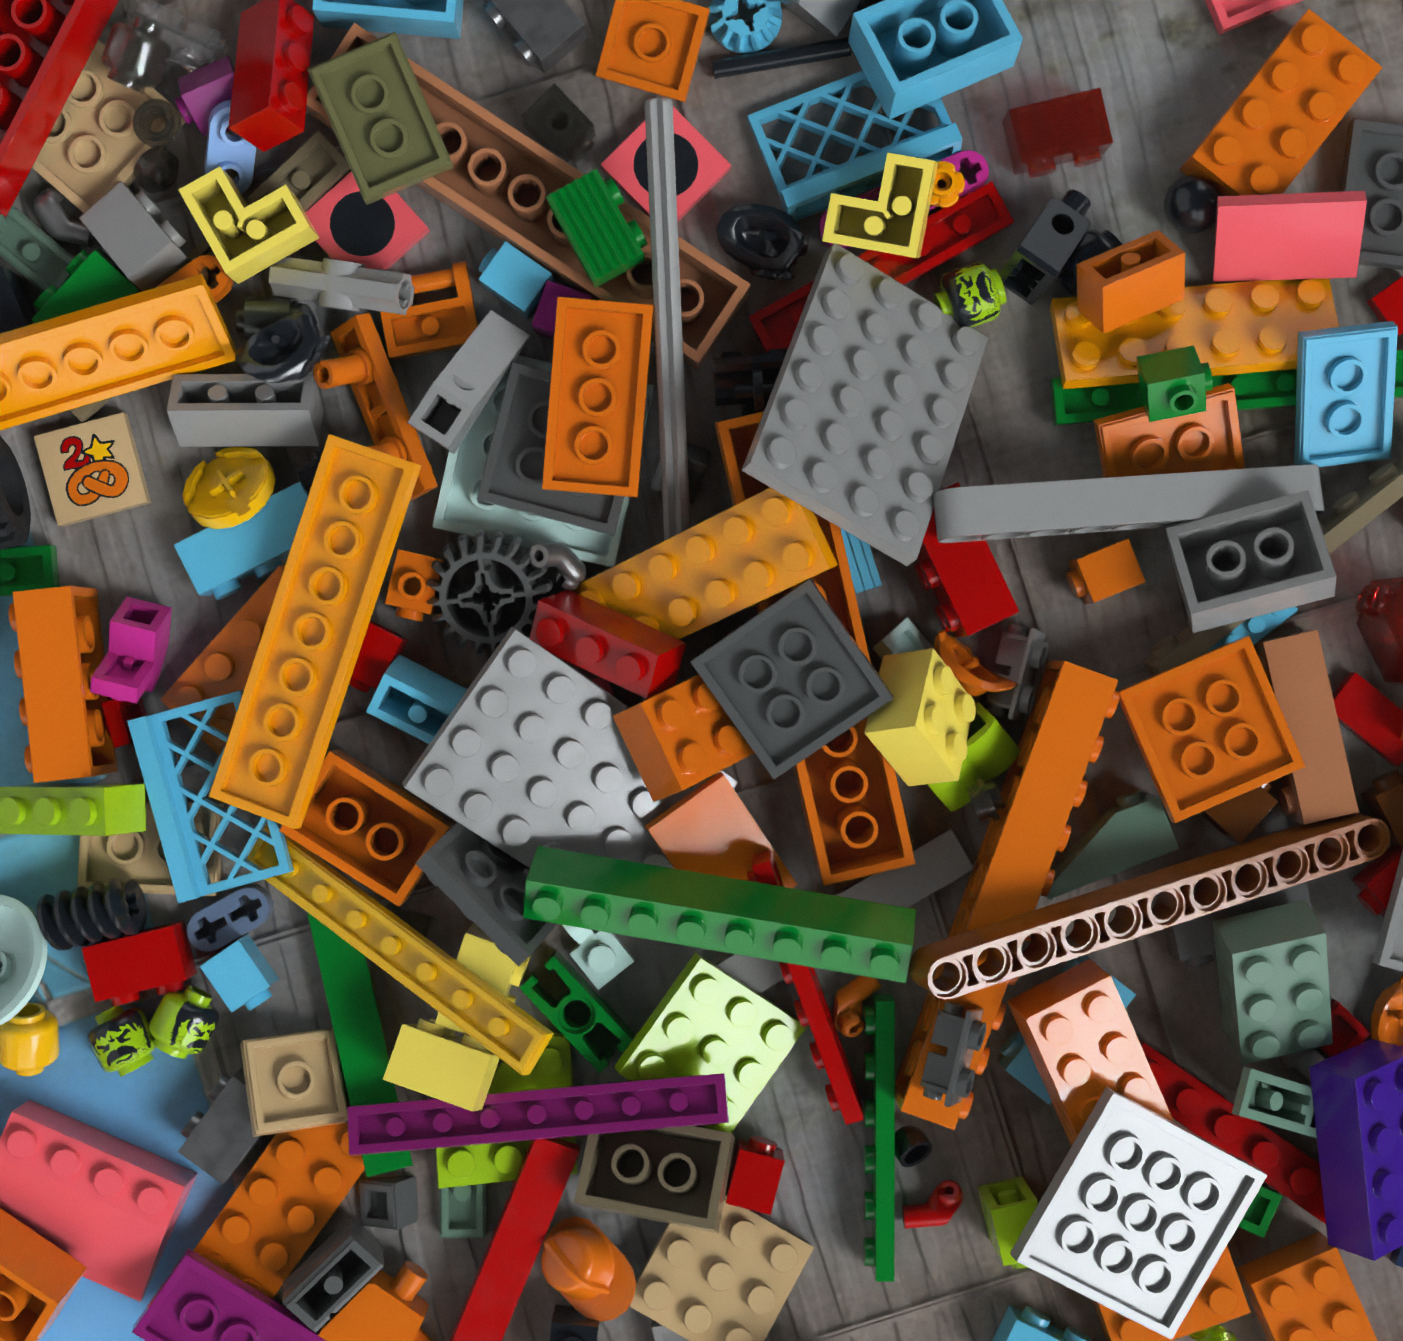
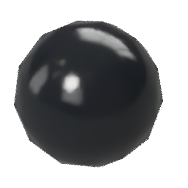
M1193 175L1180 177L1167 190L1164 199V213L1168 222L1176 230L1185 233H1198L1208 230L1216 223L1217 196H1223V194Z

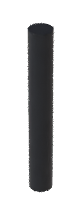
M849 37L711 60L714 79L851 56V47L848 43Z

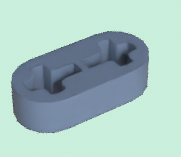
M249 885L235 891L191 917L187 925L189 941L194 947L202 951H212L259 927L270 918L274 907L272 896L266 889L257 885ZM244 895H247L250 900L258 898L261 901L262 906L256 910L259 918L255 919L251 913L239 919L236 918L233 911L245 904ZM204 917L210 923L224 917L228 925L216 932L217 941L211 935L206 937L201 935L200 929L205 926Z

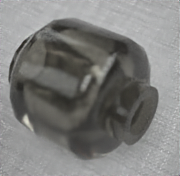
M135 17L133 25L125 22L114 24L101 56L103 66L109 70L107 77L140 93H144L146 87L155 88L159 86L172 55L170 44L160 38L163 29L139 17Z

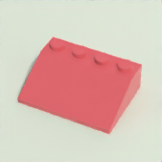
M29 1099L11 1112L0 1137V1208L88 1267L82 1277L137 1301H141L198 1173Z

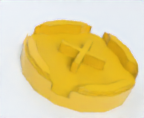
M246 446L224 448L214 453L217 458L208 464L205 460L200 462L187 478L182 494L183 501L190 515L201 526L212 529L234 527L252 518L265 506L273 494L276 478L270 463L255 448Z

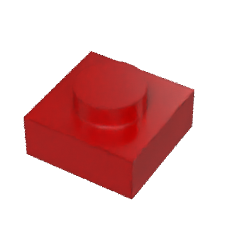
M140 697L137 704L114 699L101 703L104 711V727L112 739L114 748L133 744L127 721L147 716L142 697Z

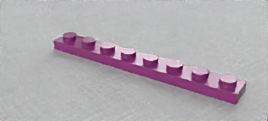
M724 1073L487 1094L483 1109L478 1111H469L439 1099L347 1107L349 1155L352 1156L729 1123L726 1076Z

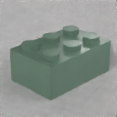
M1301 900L1214 920L1213 929L1222 1026L1241 1065L1333 1044L1326 932L1307 902Z

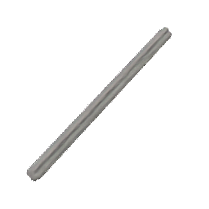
M650 98L645 102L665 541L690 528L673 103L668 98Z

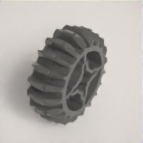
M480 529L475 534V543L467 534L459 536L457 539L458 547L448 543L442 550L445 559L438 558L445 561L442 563L434 560L431 565L441 578L439 581L429 579L427 582V586L439 591L435 597L427 601V604L440 606L432 614L433 621L440 622L446 620L448 622L442 631L444 636L448 637L454 631L461 635L457 642L459 648H463L469 640L474 641L476 654H481L487 643H490L491 649L494 652L511 627H514L529 638L538 600L548 597L543 594L551 591L553 587L551 580L538 579L546 573L548 567L538 568L531 564V548L524 554L518 550L522 543V538L516 536L510 545L505 544V534L502 530L496 531L492 542L489 541L486 531ZM477 560L478 568L475 571V581L465 582L463 587L454 588L456 571L464 564ZM496 561L511 568L518 577L503 575L498 570ZM485 583L489 585L491 592H498L494 602L493 599H490L488 592H481ZM526 596L525 610L515 619L502 623L503 604L514 602L517 597ZM467 607L476 610L481 615L483 622L472 618L462 608Z

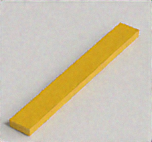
M266 824L263 831L270 834L268 824ZM284 835L294 871L264 880L522 1076L531 1073L554 1035L551 1030L311 851ZM258 838L247 860L263 869L279 865L274 846Z

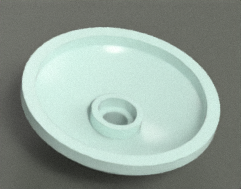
M0 895V1025L20 1012L35 993L45 970L48 946L47 940L44 938L39 927L37 914L21 901L5 895Z

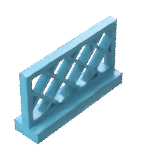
M862 70L747 115V120L781 200L782 211L787 212V214H790L798 221L828 209L831 193L856 197L881 186L887 152L934 160L936 162L961 152L962 136L956 123L952 124L942 99L939 98L920 106V108L935 114L939 124L935 128L923 132L908 126L914 109L905 113L902 122L893 119L889 120L888 117L878 114L881 106L878 98H876L871 111L847 102L853 89L861 86L872 89ZM843 94L841 99L835 97L837 95ZM822 102L836 108L828 128L804 119L810 106ZM796 111H799L798 115L792 114ZM843 111L866 120L858 139L835 131ZM780 119L793 126L785 144L767 138L761 125ZM873 123L897 132L891 145L878 148L865 143ZM800 128L823 136L815 156L791 147ZM903 135L909 137V138H906V139H904V140H901V138H902ZM830 140L853 148L847 162L835 165L821 159ZM772 150L780 153L777 161L773 155ZM860 151L866 153L865 155L858 157ZM787 156L810 165L805 178L788 185L785 184L780 171ZM817 168L823 170L815 174Z
M244 690L127 721L178 904L294 871L285 836L279 832L282 827L281 824L261 817L257 826H254L234 814L237 807L230 805L228 810L205 798L213 785L224 749L215 765L194 754L193 751L204 731L227 743L229 735L213 727L209 722L219 706L234 702L237 712ZM207 710L202 720L192 715ZM182 717L198 726L186 748L171 740L166 721ZM175 752L182 755L178 763L175 756ZM188 760L210 771L199 794L184 786L181 773ZM187 797L194 800V803L192 804L191 808L189 806ZM201 805L223 817L212 838L196 830L193 819ZM230 821L252 833L241 855L218 843ZM266 823H268L270 834L263 831ZM258 838L274 846L279 865L263 869L247 860ZM200 842L207 846L204 853L202 852ZM215 850L236 863L227 879L211 883L206 863ZM242 866L252 871L250 873L237 876Z

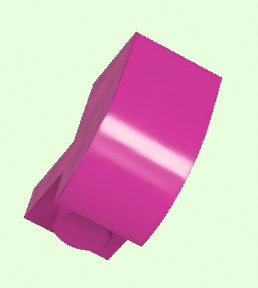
M131 597L125 598L110 620L108 653L91 676V693L107 696L117 701H128L137 704L144 691L153 692L163 668L169 643L172 607Z

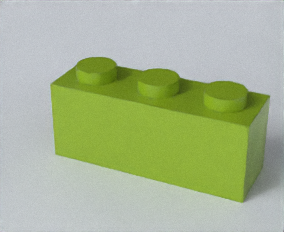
M36 783L0 787V834L110 836L146 831L145 784Z

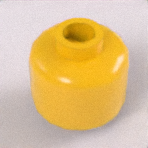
M27 1003L13 1018L0 1025V1064L9 1070H14L17 1075L34 1076L44 1071V1067L52 1064L58 1058L60 1051L58 1019L51 1011L46 1010L43 1005Z

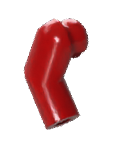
M944 1180L936 1186L925 1204L902 1205L904 1229L946 1225L963 1202L964 1194L960 1185L953 1180Z

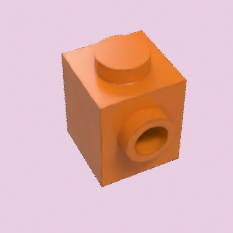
M397 549L385 604L397 607L395 616L422 622L424 613L432 615L438 609V606L427 604V601L435 597L439 592L427 586V582L429 579L439 581L441 576L434 571L431 565L434 560L442 563L445 560Z

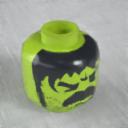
M981 262L943 274L940 282L941 292L934 294L935 305L941 308L942 313L952 315L960 327L970 328L998 318L1001 305L1006 304L1007 301L1004 285L998 271L995 268L989 270Z
M187 985L185 991L178 990L164 994L149 1024V1031L154 1037V1046L166 1054L181 1059L187 1058L188 1054L202 1052L219 1021V1012L210 1004L213 998L212 995L192 985Z
M118 1005L94 1017L98 1025L90 1030L87 1035V1041L105 1072L117 1071L121 1077L154 1059L151 1053L156 1048L153 1044L154 1037L149 1031L150 1023L140 1008H130L124 1011L122 1006Z

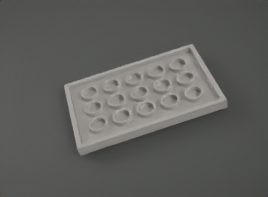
M833 243L823 256L741 471L903 565H910L918 558L934 508L932 494L940 489L988 337L972 327H960L952 315L942 313L941 308L840 245Z
M511 627L403 780L402 785L408 791L529 868L538 846L673 868L644 826L716 774L681 792L653 802L612 717L630 707L523 633ZM723 770L719 771L725 775L734 789L738 781Z

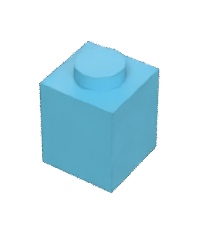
M506 241L499 250L493 247L486 254L478 269L482 273L478 279L482 287L527 319L530 318L539 305L547 280L554 282L552 273Z
M249 934L240 938L200 966L231 1013L242 1005H245L248 1011H251L272 996L268 987L279 980Z

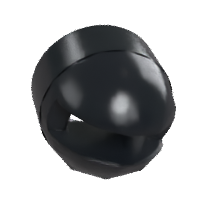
M904 1126L895 1132V1156L903 1167L915 1166L925 1160L931 1153L933 1146L925 1133L918 1127Z

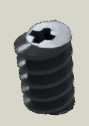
M112 878L107 882L106 886L101 882H95L90 886L89 890L84 886H79L72 893L62 890L55 897L51 894L41 896L37 904V918L39 927L47 942L57 950L66 951L74 946L83 947L91 942L100 943L108 938L117 939L125 934H138L143 930L147 922V907L143 891L137 881L131 879L124 885L120 879Z

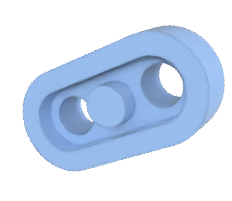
M227 100L216 105L209 116L204 171L207 174L219 166L223 170L233 169L237 171L238 174L233 181L242 194L252 183L256 147L241 136L230 135L225 131L229 126L231 100Z

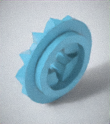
M712 0L709 6L711 12L708 19L711 32L715 39L730 51L742 54L758 52L771 44L779 33L782 23L780 0H742V3H745L748 9H759V12L753 15L752 32H750L749 26L745 25L742 19H732V16L738 13L739 0Z

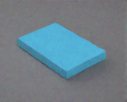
M1393 321L1298 332L1295 465L1315 464L1318 467L1391 459L1398 326Z

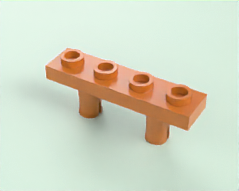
M370 313L355 315L330 332L339 357L316 363L313 368L314 379L321 389L351 384L374 445L367 447L421 465L410 499L411 502L437 488L438 484L416 429L407 423L411 416Z

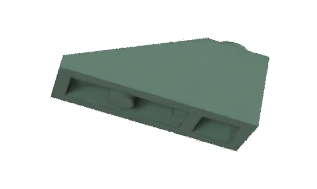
M1142 789L1116 798L1118 805L1105 810L1053 868L1055 870L1054 881L1045 898L1050 900L1179 849L1159 796L1150 793L1144 795Z
M1243 1067L1232 1114L1317 1138L1312 1088L1310 1086Z

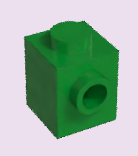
M1194 345L1137 356L1139 395L1149 422L1206 411V392L1213 390L1212 373L1208 362H1200Z

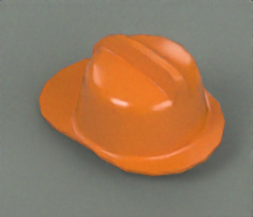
M575 1216L565 1218L553 1226L543 1242L541 1258L542 1272L548 1284L559 1291L575 1310L588 1319L600 1322L616 1319L626 1312L634 1299L636 1280L633 1268L625 1255L589 1219Z

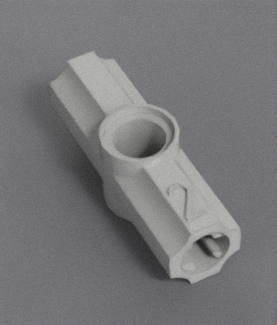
M285 257L270 266L268 280L273 296H279L280 298L318 302L317 306L360 312V309L401 315H406L408 308L413 304L415 289L409 274L399 271L365 268L364 264L323 258V262Z

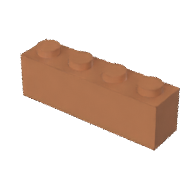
M1302 630L1259 640L1253 646L1306 766L1281 777L1283 788L1279 789L1278 797L1283 813L1286 816L1289 815L1291 821L1305 825L1359 812L1318 630Z

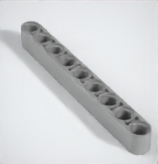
M1315 464L956 487L936 491L932 494L937 540L939 543L1172 527L1309 490L1316 514L1325 512L1319 467Z

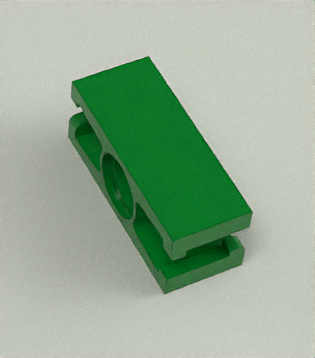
M556 950L544 961V966L549 971L554 969L569 987V990L559 1000H555L537 984L539 980L533 972L522 982L520 989L600 1074L609 1065L610 1058L614 1053L609 1048L602 1053L587 1033L594 1028L596 1023H602L619 1039V1043L615 1047L620 1053L628 1048L635 1037V1033ZM574 1000L583 1001L589 1006L591 1015L584 1021H573L567 1016L565 1006Z

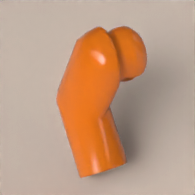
M859 975L840 988L835 994L833 1022L836 1029L845 1037L853 1038L863 1031V1001L882 988L876 978Z

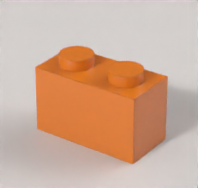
M1159 230L1077 264L1078 311L1103 334L1184 300L1185 252Z

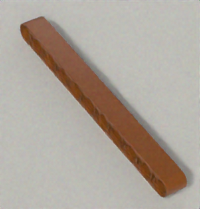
M1360 813L1305 825L1300 824L924 945L911 956L909 973L916 984L934 996L944 1000L953 999L1377 859L1388 849L1390 831L1382 820ZM1280 856L1279 864L1276 866L1277 860ZM1240 868L1239 876H1238V878L1235 880V875H1236L1238 869ZM1199 881V887L1193 895L1194 887L1196 883ZM1158 894L1157 902L1151 909L1152 900ZM1116 907L1115 916L1108 923L1110 912ZM1074 921L1072 932L1065 937L1067 926ZM1031 935L1029 946L1026 950L1021 951L1023 941L1027 936ZM988 948L986 960L977 966L979 955ZM944 963L943 973L938 979L933 981L932 975L938 965Z

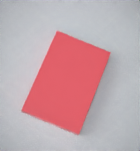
M1342 191L1217 196L1212 267L1213 282L1357 278L1367 204L1366 192Z

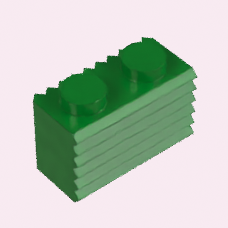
M594 169L546 196L552 213L594 288L645 261L641 248L648 245V242L636 220L633 219L626 222L618 206L625 203L612 177L603 181L598 170Z

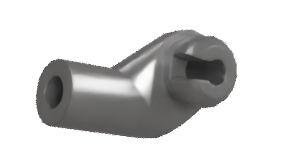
M47 188L42 190L40 195L34 199L33 208L35 215L48 235L56 240L91 248L96 238L83 222L69 219L63 209L65 206L64 196L56 189Z
M565 543L536 544L531 548L530 561L535 567L555 566L559 569L555 574L556 583L564 582L561 588L574 590L578 587L579 581L585 580V564Z

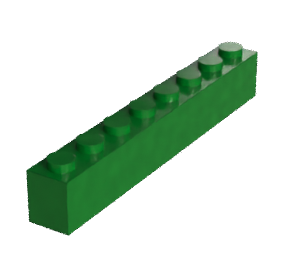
M544 846L537 847L526 878L523 918L902 983H906L913 949L916 909Z

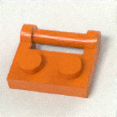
M467 262L452 263V268L411 276L412 285L415 288L414 294L456 286L458 297L410 306L406 315L380 312L388 356L391 360L462 347L479 325Z

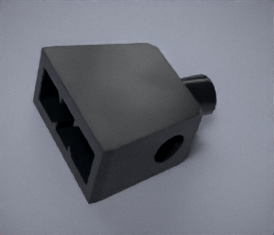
M1070 189L1061 200L1052 197L999 272L1003 285L1030 305L1035 303L1056 278L1091 225L1090 221L1084 217L1091 206L1090 200L1084 194Z

